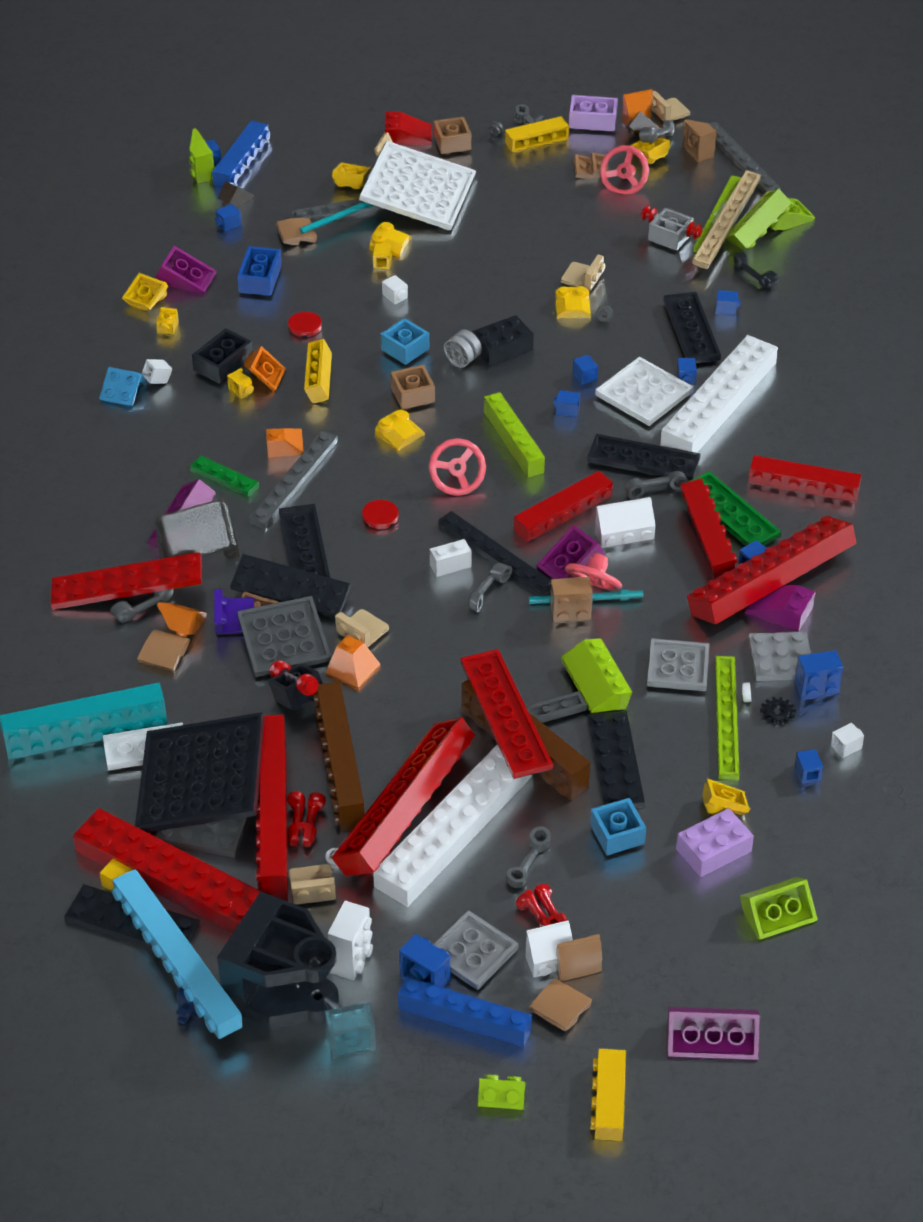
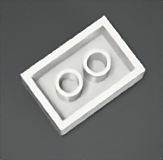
M344 901L327 933L328 940L336 948L337 962L330 971L331 974L354 981L357 974L362 973L365 964L364 960L366 956L369 957L373 949V944H371L372 931H370L372 918H370L368 907Z

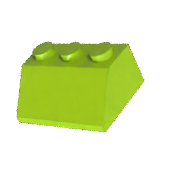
M795 877L739 896L745 918L759 940L818 920L808 881L804 878Z

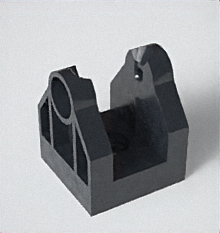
M260 891L217 956L221 987L238 1008L241 1017L268 1028L306 1022L318 1024L333 1019L339 1010L338 988L327 979V976L337 962L335 946L324 937L308 909ZM317 994L322 995L320 1000H316L313 997Z

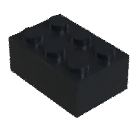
M517 315L472 331L481 343L482 351L480 356L489 366L533 350L534 333Z
M225 328L192 354L193 371L219 384L227 379V375L244 365L247 356L253 352L252 341Z

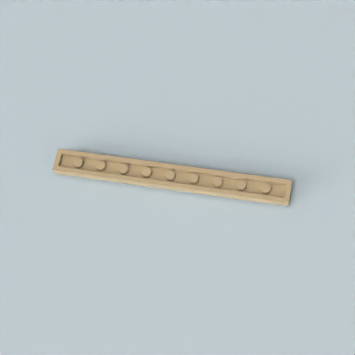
M745 171L693 258V265L705 269L709 268L759 183L761 175Z

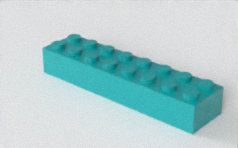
M160 682L0 715L8 760L103 740L102 735L167 725L165 702Z

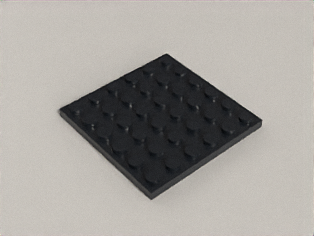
M259 712L147 731L135 826L148 833L256 816L265 720L263 713Z

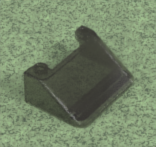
M223 499L162 515L155 522L160 559L200 552L201 557L220 551H223L227 559L240 557L228 504Z

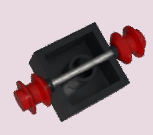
M278 660L270 667L272 678L268 682L274 699L291 710H298L307 702L314 701L313 694L317 693L319 684H323L319 672L302 663L291 668L288 663Z

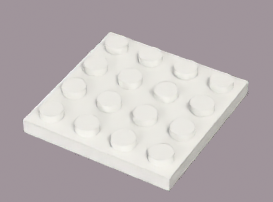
M638 357L595 390V395L650 426L693 393L694 387L647 360Z

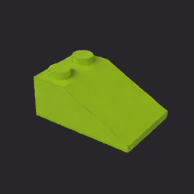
M194 128L189 149L190 156H188L191 165L189 172L191 178H194L197 184L213 180L214 159L213 152L198 130Z
M788 198L792 202L788 206L789 210L783 215L780 214L777 218L778 221L769 227L775 231L787 230L813 221L815 216L798 199Z

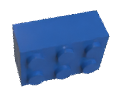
M248 246L237 276L238 291L247 294L271 296L282 266L281 249Z

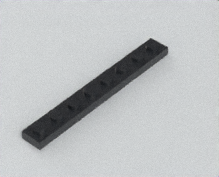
M453 511L438 520L439 526L459 540L465 539L470 548L494 565L496 563H503L511 566V577L538 596H550L551 580Z

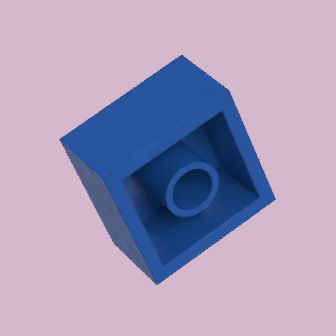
M836 650L798 656L794 683L801 700L839 694L843 665Z
M415 933L399 950L400 977L405 980L407 976L445 988L450 982V955L446 950L433 945L427 938H422Z

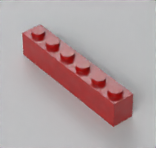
M754 455L748 483L856 502L862 474Z
M597 471L514 516L513 530L527 542L537 538L539 535L552 530L570 518L610 498L613 492V482L600 471Z
M702 478L680 484L684 502L714 578L733 570L735 563H738L735 552L731 553L732 545L730 539L725 538L726 530L724 525L719 523L721 518L719 512L714 510L716 506L713 497L709 498L710 490L708 485H704Z

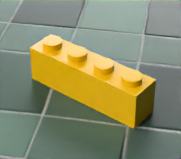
M562 116L505 130V144L512 153L569 139V125Z
M324 338L309 342L307 348L304 390L312 404L329 400L332 352Z
M599 1049L598 1058L594 1057L593 1071H597V1077H593L592 1091H596V1096H592L591 1110H596V1115L591 1116L590 1130H595V1140L622 1141L626 1050Z

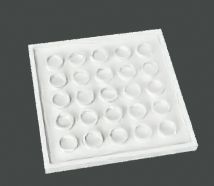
M387 141L360 194L359 200L451 231L473 182L476 170Z

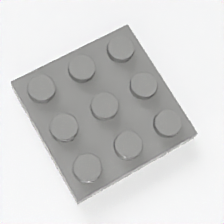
M806 631L749 633L748 635L756 681L795 680L798 656L811 654Z
M651 638L647 686L706 691L710 643Z
M469 910L433 944L438 948L446 950L450 955V972L476 990L519 949V943Z

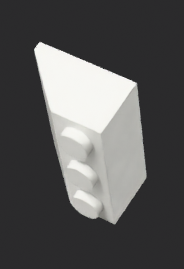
M650 497L596 506L595 535L602 548L655 538L656 525Z

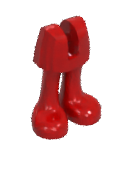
M292 791L287 797V802L294 811L293 822L287 829L289 845L298 847L300 835H304L303 847L310 848L317 835V829L314 827L317 813L325 806L326 798L321 793H311L308 797L306 822H302L306 798L303 793Z
M548 884L537 885L534 888V892L530 889L526 890L515 902L516 907L521 911L530 909L537 919L539 927L567 921L565 914L558 913L550 899L552 889ZM538 902L542 903L549 915L548 918L542 911Z

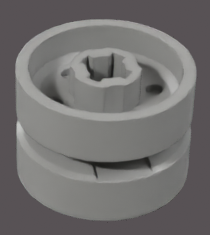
M465 329L460 330L444 344V352L448 360L461 368L477 358L482 351L479 339L472 332Z

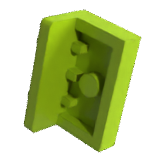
M485 1074V1079H479L478 1107L524 1110L526 1082L521 1081V1077L508 1076L507 1080H498V1075Z

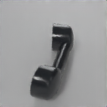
M739 251L734 255L735 266L738 269L745 270L757 279L763 288L770 289L779 284V277L774 271L770 270L760 274L750 267L747 256L743 251Z

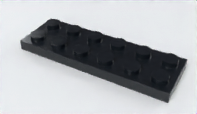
M697 292L664 295L663 301L685 358H695L696 363L721 360L720 350Z
M596 434L587 457V462L663 477L669 476L674 471H680L685 474L688 481H691L695 477L701 454Z
M315 504L279 508V517L289 567L330 578Z
M242 554L230 585L231 590L251 593L278 601L279 603L312 596L317 613L331 618H335L339 612H342L351 588V584L246 554Z
M627 711L587 714L602 804L606 805L630 798L635 808H645Z
M83 884L64 915L66 922L152 948L150 943L147 944L140 928H135L130 914H125L120 900L116 901L111 892ZM166 910L189 943H191L200 927V920Z

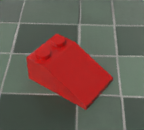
M385 112V133H389L393 143L398 145H432V124L402 112Z

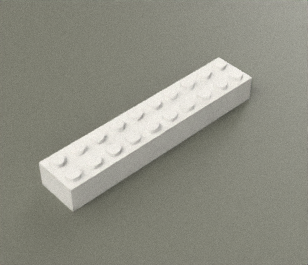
M747 335L662 429L660 446L697 453L776 364L778 347Z
M497 744L380 864V867L373 872L374 887L408 907L528 782L532 775L513 779Z

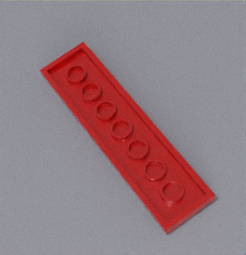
M200 552L53 577L51 607L55 610L202 584Z
M499 649L460 658L461 666L513 779L553 769L552 760Z

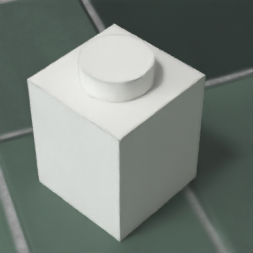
M394 275L382 281V295L393 304H397L408 298V286Z
M147 359L142 375L149 383L167 384L172 368L164 360Z
M850 723L832 732L830 746L842 758H845L862 749L864 735L860 729L853 723Z

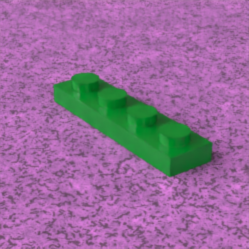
M199 456L190 465V471L246 497H249L259 488L258 481L204 456Z

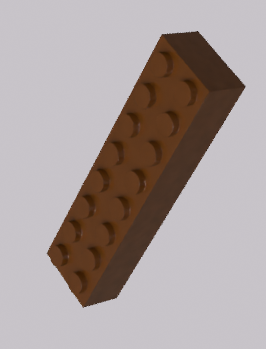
M467 679L461 683V711L494 738ZM529 713L553 763V769L537 774L547 784H551L562 796H565L570 801L574 800L589 789L590 761Z
M340 681L319 684L317 693L313 694L314 704L318 705L314 706L315 718L320 720L317 721L318 733L323 735L320 736V745L325 750L322 751L323 761L328 765L325 766L326 778L330 781L328 782L329 794L334 796L331 797L332 810L334 809V812H337L334 813L335 825H339L340 833L351 832L364 816V800Z

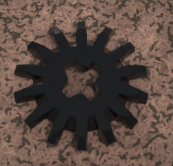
M772 697L771 701L765 700L767 704H761L763 708H760V712L764 713L762 717L767 718V722L774 719V724L779 720L783 725L784 720L791 722L790 719L795 718L793 714L796 713V710L792 709L794 704L789 705V700L783 701L782 697L779 699ZM777 708L781 709L779 714H775Z

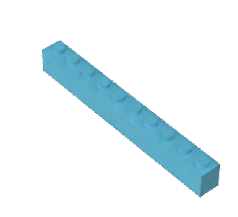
M134 869L113 879L114 889H112V894L115 900H120L125 914H130L135 928H140L145 942L152 945L155 956L163 960L165 970L168 973L171 972L176 985L184 989L187 1001L194 1003L197 1015L205 1019L210 1033L214 1032L218 1039H221L242 1028L240 1011L138 871Z

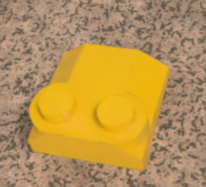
M657 138L653 143L639 140L630 146L640 150L647 158L648 164H653L657 159L663 158L668 154L671 144L668 139Z
M341 162L332 171V178L339 187L351 186L353 189H361V187L365 186V179L369 175L371 167Z
M383 222L378 225L372 234L369 250L374 251L375 244H391L392 255L400 257L412 236L395 230L394 226L389 222Z
M138 273L123 295L122 300L131 307L142 311H149L158 301L166 297L168 285L166 282Z
M564 286L556 290L557 319L591 318L589 290L583 286Z
M404 410L394 411L381 419L375 427V434L397 451H400V449L418 438L425 436V433L409 419V413Z
M707 778L703 788L702 799L708 813L716 815L728 808L738 815L749 813L750 807L747 803L745 791Z

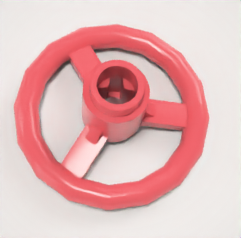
M621 145L615 147L605 155L601 162V180L610 191L622 194H635L643 188L648 179L649 166L647 158L640 150L633 146ZM627 152L624 163H621L615 170L606 171L611 157L616 153ZM633 154L639 158L643 167L642 177L639 182L634 177L635 167L631 164ZM619 176L620 178L628 179L634 187L627 190L617 189L611 185L608 178Z
M460 438L446 440L438 445L431 454L428 466L430 478L435 486L444 493L454 496L466 495L477 489L483 481L486 472L485 458L479 447L469 440ZM456 445L467 447L460 458L452 459L450 462L437 461L441 452L448 447ZM474 453L478 459L479 470L476 479L469 485L464 473L466 471V461ZM455 464L461 466L458 471L454 469ZM436 468L447 469L451 476L458 478L462 488H450L442 483L437 476Z
M594 553L593 557H590L587 566L569 563L564 568L574 578L589 576L590 583L593 586L612 591H618L622 588L619 580L605 573L609 563L607 562L608 557Z

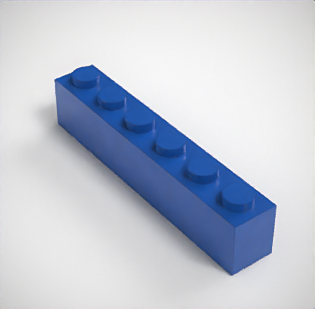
M251 121L212 171L213 185L223 187L225 181L233 185L237 182L246 167L250 165L252 159L256 157L258 151L263 148L264 143L269 140L270 131L268 124Z
M406 976L398 992V1009L519 1047L524 1048L531 1032V1014Z

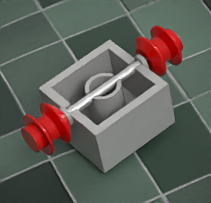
M649 205L641 211L642 221L648 219L650 223L648 240L677 251L691 235L696 240L702 234L701 224L695 226L694 218L667 208H664L660 214H657V209L653 208L650 210Z

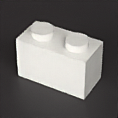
M465 539L431 548L430 566L436 577L470 568L472 551Z

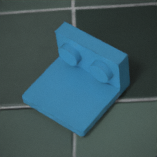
M108 367L99 399L105 402L132 407L139 385L145 386L147 380L141 373Z

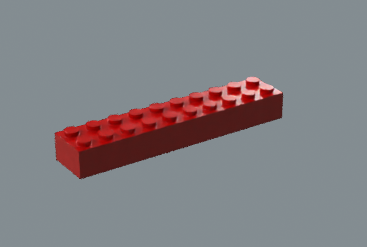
M824 516L818 522L808 525L804 530L794 533L788 539L781 540L779 544L767 548L765 552L753 556L749 561L741 563L733 570L723 573L719 578L710 580L708 584L696 588L694 592L687 595L691 616L715 625L857 544L853 524L832 518L831 516Z
M264 715L260 784L258 790V799L260 800L257 802L256 815H260L256 819V831H260L256 835V863L260 864L256 868V880L261 881L257 882V888L264 893L288 902L284 715Z
M463 717L433 724L331 857L345 876H357L362 873L375 872L380 867L381 861L389 855L392 846L400 840L404 830L410 827L413 818L421 812L422 806L430 800L434 790L441 785L442 779L451 772V767L461 758V754L471 745L470 742L475 737V734Z
M98 808L73 835L76 852L103 866H106L114 859L133 870L136 869L151 891L231 933L235 931L260 893V890L101 808Z

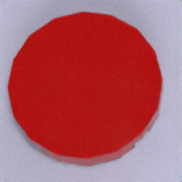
M298 312L289 318V331L298 337H303V335H307V337L314 336L321 331V318L313 312Z
M374 500L364 506L362 518L363 522H366L371 528L387 529L393 523H397L399 512L397 506L390 501Z

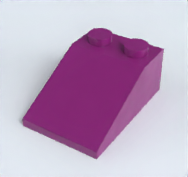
M173 246L155 278L166 282L169 287L204 294L217 271L178 247Z
M573 524L536 566L552 579L574 578L565 571L564 568L567 564L575 563L587 566L590 557H593L594 553L601 555L606 553L598 542Z
M785 585L749 605L745 613L799 632L813 608L815 591L798 585Z

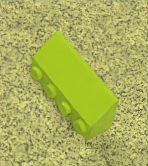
M780 189L767 191L730 230L726 239L742 250L751 249L756 244V239L763 237L767 233L766 229L778 221L777 218L780 214L783 215L789 210L788 206L792 202Z
M601 638L583 640L561 656V661L591 713L624 710L627 708L632 691Z

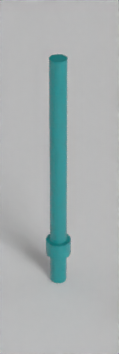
M363 201L301 227L300 233H307L364 208H371L374 205Z
M628 589L620 590V592L593 593L592 601L616 599L628 601V599L643 598V590L628 591ZM550 596L529 597V604L550 603Z

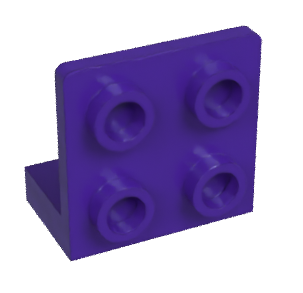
M215 589V633L242 634L237 611L254 608V598L223 597L222 589Z

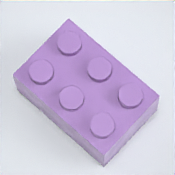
M572 95L569 128L615 131L618 98Z
M728 808L678 833L676 850L701 878L752 852L754 835Z

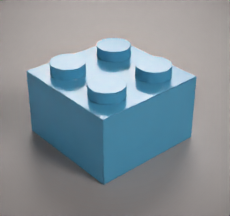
M406 318L381 333V350L405 365L430 349L429 332Z
M630 798L591 809L590 826L606 855L645 844L646 827Z

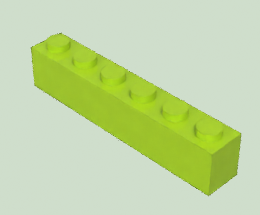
M498 392L484 396V414L526 476L529 478L543 474L545 456L502 394Z

